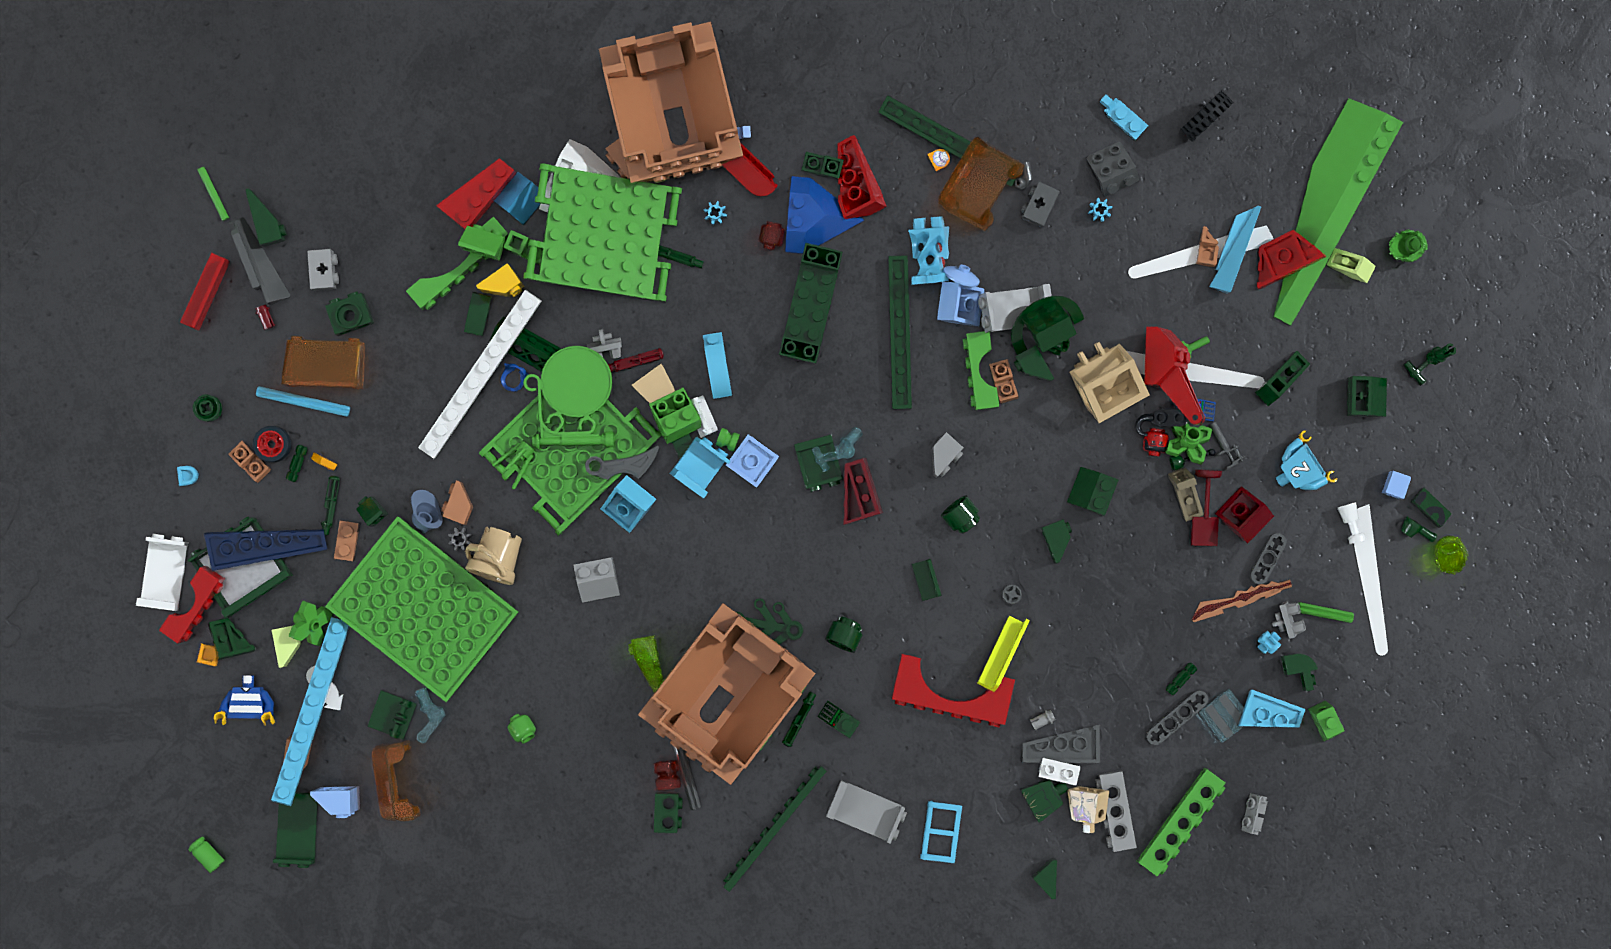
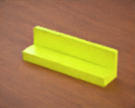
M1011 616L1007 618L977 684L993 692L996 691L1030 620L1026 619L1024 622H1021Z

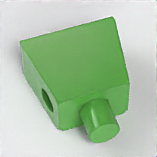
M1327 701L1308 708L1324 742L1344 732L1334 707Z

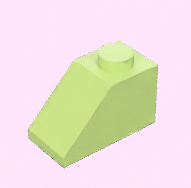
M1337 248L1334 249L1327 263V266L1365 283H1368L1376 267L1363 256Z
M292 626L272 630L279 668L288 665L301 645V641L289 637Z

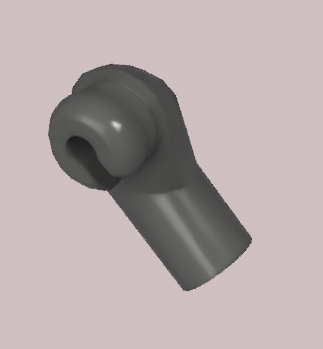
M1029 162L1020 164L1022 174L1014 182L1015 187L1020 190L1026 188L1033 178Z

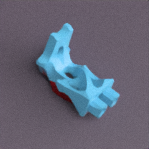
M943 216L931 217L932 228H926V218H916L913 221V229L908 231L912 242L913 258L918 260L920 266L918 275L912 277V285L949 281V278L943 272L945 259L949 257V226H944ZM920 243L924 246L922 251L919 250ZM929 255L934 257L932 264H928L926 261Z

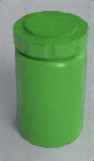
M203 836L193 842L188 849L210 874L225 861L205 841Z

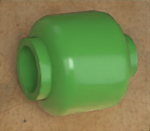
M516 714L510 718L507 729L515 742H522L524 744L534 738L536 727L528 715L520 716Z

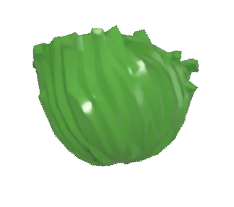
M1408 229L1401 231L1400 234L1396 232V235L1389 242V254L1393 255L1396 260L1414 262L1419 257H1422L1425 250H1427V240L1423 233Z

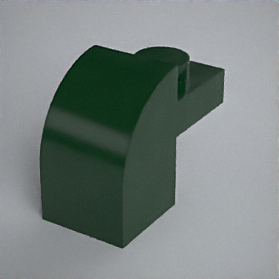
M1298 653L1282 655L1284 675L1300 673L1303 691L1314 690L1313 685H1316V680L1311 671L1318 670L1314 660L1307 655Z

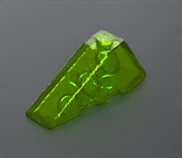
M655 635L631 639V644H628L630 655H634L638 666L655 693L664 681Z

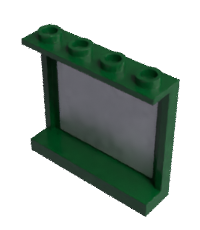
M246 517L239 522L240 526L235 529L231 527L224 532L264 530L256 518ZM207 547L203 550L199 548L190 554L192 557L188 559V562H191L197 571L203 566L211 568ZM282 558L215 570L225 580L222 583L224 585L222 590L218 594L215 593L214 598L221 607L223 616L229 618L292 577L293 574Z

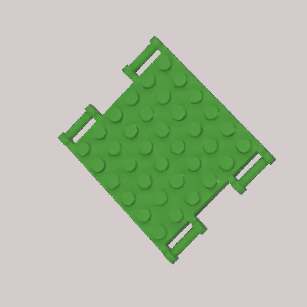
M540 164L539 170H541L538 194L535 196L534 202L549 205L543 242L529 240L528 242L530 249L527 270L524 272L523 278L666 302L667 296L665 292L671 263L657 262L662 225L677 227L678 220H676L682 188L648 182L631 183L630 179ZM548 172L553 173L550 198L545 197ZM671 193L669 218L666 219L663 218L666 195ZM537 248L542 249L539 275L534 274ZM656 268L661 269L658 294H652Z
M542 392L543 421L550 430L556 431L561 424V419L558 416H553L550 419V423H547L548 416L557 411L548 404ZM537 396L479 452V455L482 458L485 457L493 464L497 460L490 452L493 447L501 456L522 441L535 450L532 453L534 457L530 460L522 477L542 497L532 509L538 512L555 529V533L559 536L623 474H615L609 480L589 474L586 471L585 463L590 457L597 456L606 461L635 456L647 451L662 436L661 432L657 431L640 414V410L637 407L624 417L607 400L598 411L589 415L596 422V429L591 434L602 435L606 434V432H614V447H606V445L602 444L540 445V449H537L532 444L533 436L540 434L541 437ZM562 414L564 425L559 432L590 431L593 428V424L590 420H585L582 423L583 429L580 430L579 422L584 417H570ZM633 418L652 436L649 440L630 423ZM513 453L505 460L509 463L516 455ZM519 458L507 471L502 463L494 467L502 474L501 477L506 481L515 471L520 472L526 458L523 461ZM596 460L590 462V470L598 471L600 463ZM546 502L565 520L562 524L543 507Z

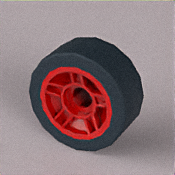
M266 426L255 434L253 449L260 459L276 463L288 456L291 450V440L285 430L276 426ZM274 441L275 446L271 448L268 442Z

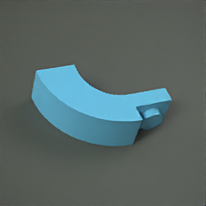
M722 332L703 335L713 399L732 396Z

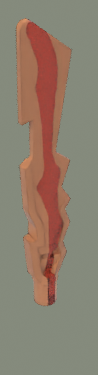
M1287 580L1279 583L1271 581L1267 585L1259 584L1255 588L1251 586L1247 591H1237L1234 598L1200 602L1192 621L1197 622L1224 613L1222 609L1232 606L1243 607L1257 601L1261 597H1265V599L1284 589L1292 587L1291 581Z

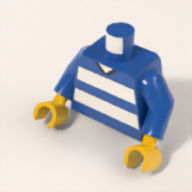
M243 675L242 687H233L221 702L218 712L214 715V722L216 724L218 719H222V725H225L227 716V718L261 719L264 726H266V721L270 719L271 724H274L275 720L272 716L274 702L263 687H254V675Z

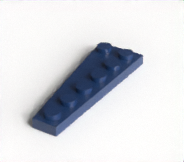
M324 529L204 533L212 571L327 550Z

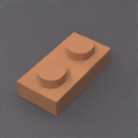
M339 522L334 559L354 561L360 523Z

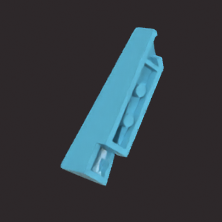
M1256 206L1235 216L1215 268L1218 272L1209 287L1227 294L1231 292L1261 206Z

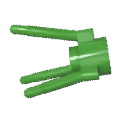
M522 441L497 459L492 466H496L514 453L516 456L505 467L507 471L519 458L522 461L526 458L512 486V489H515L530 460L534 457L532 453L535 450Z

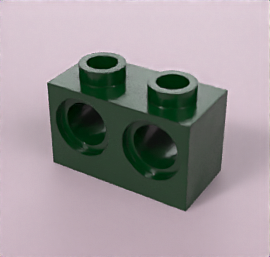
M655 793L654 833H677L678 829L682 828V817H678L679 809H682L683 798H679V793ZM671 798L674 801V806L666 808L663 803L664 799ZM666 817L671 818L674 822L673 826L665 827L663 819Z

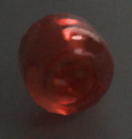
M767 221V224L761 226L758 241L764 244L763 248L775 250V247L782 246L785 229L781 227L782 224Z

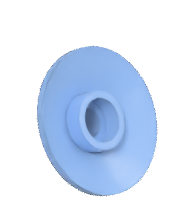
M961 264L959 267L946 266L943 269L946 276L958 284L976 287L980 283L979 279L970 272V268L966 265Z

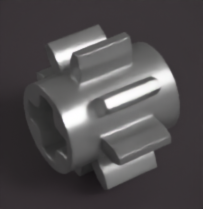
M454 528L455 533L448 534L449 537H452V541L448 544H454V550L456 551L459 546H461L462 550H465V545L471 544L468 541V537L472 535L465 534L466 528H463L461 532ZM462 534L464 542H460L459 544H457L458 540L456 539V536H460Z

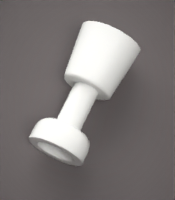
M1356 502L1338 507L1343 522L1349 524L1352 534L1348 538L1349 544L1366 540L1365 534L1359 533L1356 520L1359 519Z

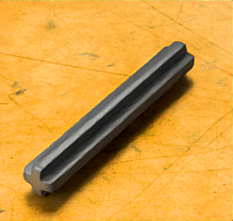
M674 747L691 810L699 809L701 805L689 761L685 755L686 751L682 748L677 749Z

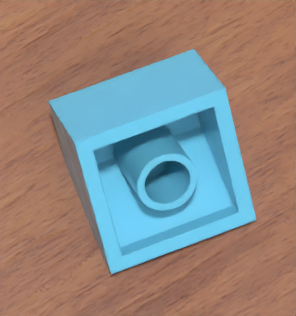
M626 475L614 488L600 509L630 533L648 512L656 499Z

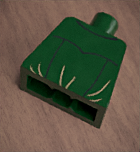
M1046 779L1023 787L1020 791L1036 820L1040 823L1063 805L1060 795L1068 792V787L1063 782L1053 785L1050 779Z

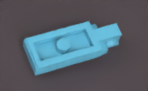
M1105 95L1100 100V103L1106 107L1104 112L1107 114V117L1133 140H1136L1148 127L1141 118L1117 98L1112 100Z

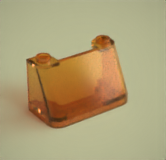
M975 137L939 196V203L949 213L986 231L994 219L990 209L1008 179L1020 177L1025 165L985 140Z
M291 336V340H287L281 385L286 387H296L298 385L300 387L346 388L347 386V388L363 389L365 343L360 342V339L348 338V341L302 340L303 337Z
M409 740L379 744L372 750L380 814L387 821H409L421 816L419 806L411 805L408 798L399 800L393 763L402 761L404 753L411 749Z

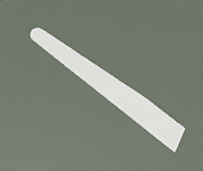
M1267 225L1253 229L1246 251L1257 249L1259 246L1274 239ZM1228 235L1216 239L1219 242L1217 258H1220ZM1199 245L1133 266L1129 269L1128 274L1131 278H1139L1196 264Z
M1127 351L1134 359L1140 374L1145 375V354ZM1189 363L1186 370L1189 381L1260 388L1265 382L1260 376Z
M1368 504L1357 509L1359 519L1356 520L1359 533H1364L1366 540L1354 543L1375 649L1377 654L1383 656L1388 652L1370 506Z

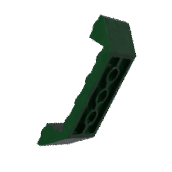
M805 243L779 355L817 363L843 251Z

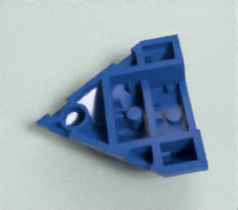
M791 177L785 252L803 254L805 243L819 246L864 221L861 217L844 219L838 199L812 178Z

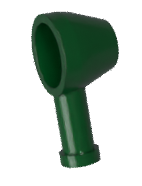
M1408 516L1405 518L1401 529L1403 533L1411 538L1420 533L1428 538L1430 542L1436 540V533H1432Z

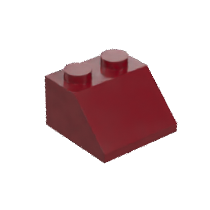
M1242 486L1215 513L1223 523L1247 544L1274 517L1266 504Z

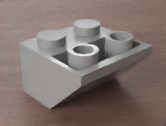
M947 432L932 448L933 476L936 478L939 475L943 477L950 469L948 466L950 462L953 461L955 463L963 455L961 450L964 447Z

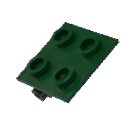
M381 690L367 727L389 734L393 738L404 740L417 703Z

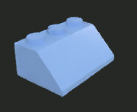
M359 786L320 787L310 792V796L330 815H336V818H347L360 809Z

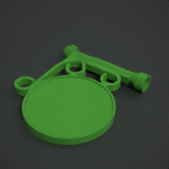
M583 346L566 347L557 351L548 359L542 370L541 379L535 374H529L525 377L524 387L529 391H537V388L528 387L527 380L530 377H535L538 381L541 437L540 434L532 437L533 447L540 449V445L601 444L606 445V447H614V432H606V434L602 435L591 434L596 429V422L589 415L598 411L606 403L612 390L611 370L600 354ZM542 392L548 404L557 411L548 416L547 423H550V419L553 416H558L561 419V424L556 431L550 430L543 421ZM562 414L570 417H584L579 422L580 430L583 429L582 423L585 420H590L593 424V428L590 431L559 432L564 425Z

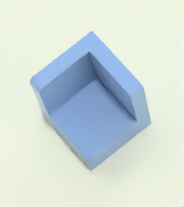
M1390 471L1382 493L1397 499H1404L1411 477Z

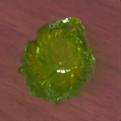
M1444 536L1435 544L1434 558L1436 565L1439 566L1442 572L1455 575L1456 572L1463 571L1469 555L1461 538Z

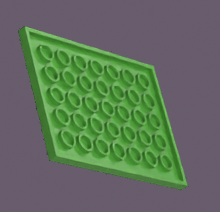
M399 516L396 517L325 606L445 702L450 699L519 612Z

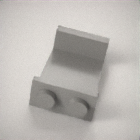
M1050 284L1033 288L980 294L978 305L982 310L983 317L981 323L982 327L985 328V333L1012 329L1017 317L1026 307L1039 299L1052 296Z
M841 780L826 817L836 819L886 840L887 843L891 844L892 840L896 841L900 831L897 827L899 822H904L907 812L904 811L905 806Z

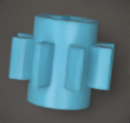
M1097 198L1096 204H1089L1092 210L1088 214H1093V221L1100 218V221L1103 222L1104 216H1111L1108 210L1112 206H1107V199L1104 202H1100V199ZM1098 206H1100L1101 209L1104 208L1102 214H1100V212H1096Z
M719 201L716 202V205H712L709 202V209H704V212L708 213L705 220L711 219L712 225L716 221L722 224V217H727V214L722 212L726 207H720ZM713 209L719 211L718 217H716L715 215L711 216Z
M1266 631L1257 639L1260 643L1257 647L1263 654L1267 651L1272 654L1281 646L1278 642L1281 637L1274 631L1271 634L1269 631Z

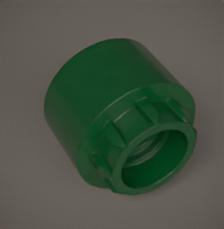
M967 495L954 501L941 514L953 531L957 530L962 534L974 527L980 520V516L977 514L979 512L978 508Z
M838 617L837 621L832 622L825 640L837 648L855 653L863 636L860 632L861 625L849 618Z

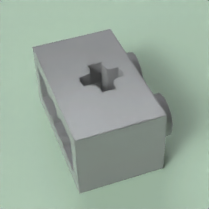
M331 249L307 251L310 289L313 291L336 289V284H339L338 273H335V265L338 264L337 254H334V251ZM323 265L328 268L324 274L320 272V269H323Z

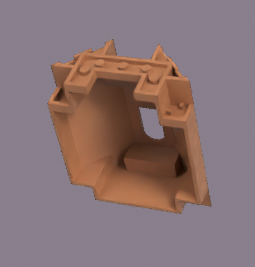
M691 22L673 26V31L641 39H636L635 36L616 40V45L599 48L606 85L631 183L646 181L658 183L670 180V176H673V178L683 177L686 172L692 171V174L703 172V168H707V170L722 167V164L743 156L711 22L692 26ZM682 107L689 134L688 141L685 144L675 145L670 140L664 111Z
M722 604L638 715L655 727V732L662 738L667 736L671 739L670 743L675 748L684 749L687 752L685 754L693 761L697 759L702 763L701 767L709 773L713 771L731 785L744 768L746 769L802 695L804 688L816 673L788 652L785 647L780 646L755 627L753 623L747 621L743 616L725 604ZM720 685L734 697L716 721L712 723L704 722L700 717V710Z

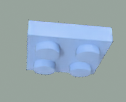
M748 434L730 458L731 462L726 464V466L757 488L779 456Z

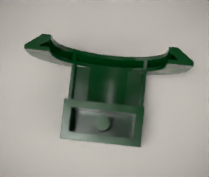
M1049 296L1033 302L1020 313L1012 327L1011 341L1016 354L1019 355L1027 350L1022 336L1024 324L1031 331L1037 346L1042 352H1045L1075 336L1077 333L1072 322L1075 325L1084 320V316L1079 306L1067 297Z

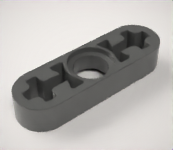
M1274 533L1268 538L1250 572V579L1253 583L1263 584L1268 580L1287 543L1283 534ZM1278 537H1280V542L1282 544L1277 545L1274 549L1278 551V553L1276 554L1272 550H1267L1268 546L1270 548H1273L1275 544L1272 541L1273 538L1277 539ZM1266 553H1270L1273 556L1271 564H1265L1263 561V556ZM1260 563L1262 566L1268 567L1269 569L1268 571L1264 569L1262 572V576H1264V578L1259 579L1257 581V576L1254 574L1255 572H1260L1262 568L1258 567Z

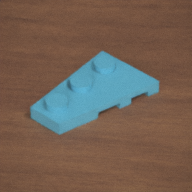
M1250 690L1238 726L1300 727L1305 709L1255 690Z

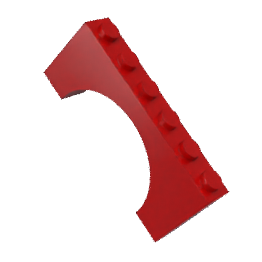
M901 654L891 698L895 700V704L906 706V703L914 704L913 708L925 710V707L933 709V713L942 715L944 711L950 712L951 717L962 719L963 716L970 717V721L977 723L985 720L989 721L990 726L1000 727V724L1005 725L1015 679L1003 677L995 692L987 689L980 696L970 700H948L935 694L926 685L920 669L921 658Z

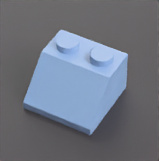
M942 282L937 320L979 326L982 310L979 308L978 299L979 295L984 293V289L964 286L956 282Z

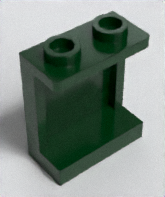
M832 435L794 444L806 489H810L813 492L821 490V485L829 484V487L840 484L843 476Z

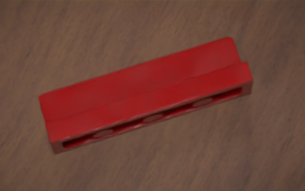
M211 253L180 323L198 331L200 330L228 268L229 260Z

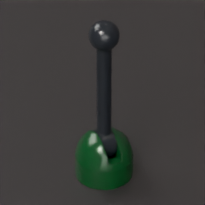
M1209 449L1206 452V456H1214L1215 450ZM1181 455L1169 457L1173 471L1180 470L1184 467L1185 462L1190 461L1189 457L1183 458Z

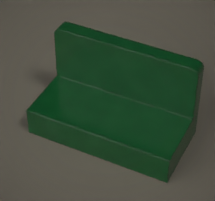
M931 559L911 564L922 601L942 596Z

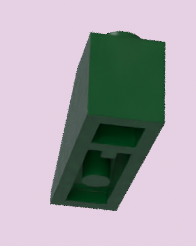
M245 189L259 245L265 247L284 242V236L287 235L284 224L281 225L280 221L251 189Z
M1296 351L1255 393L1267 406H1270L1280 398L1306 370L1310 363Z

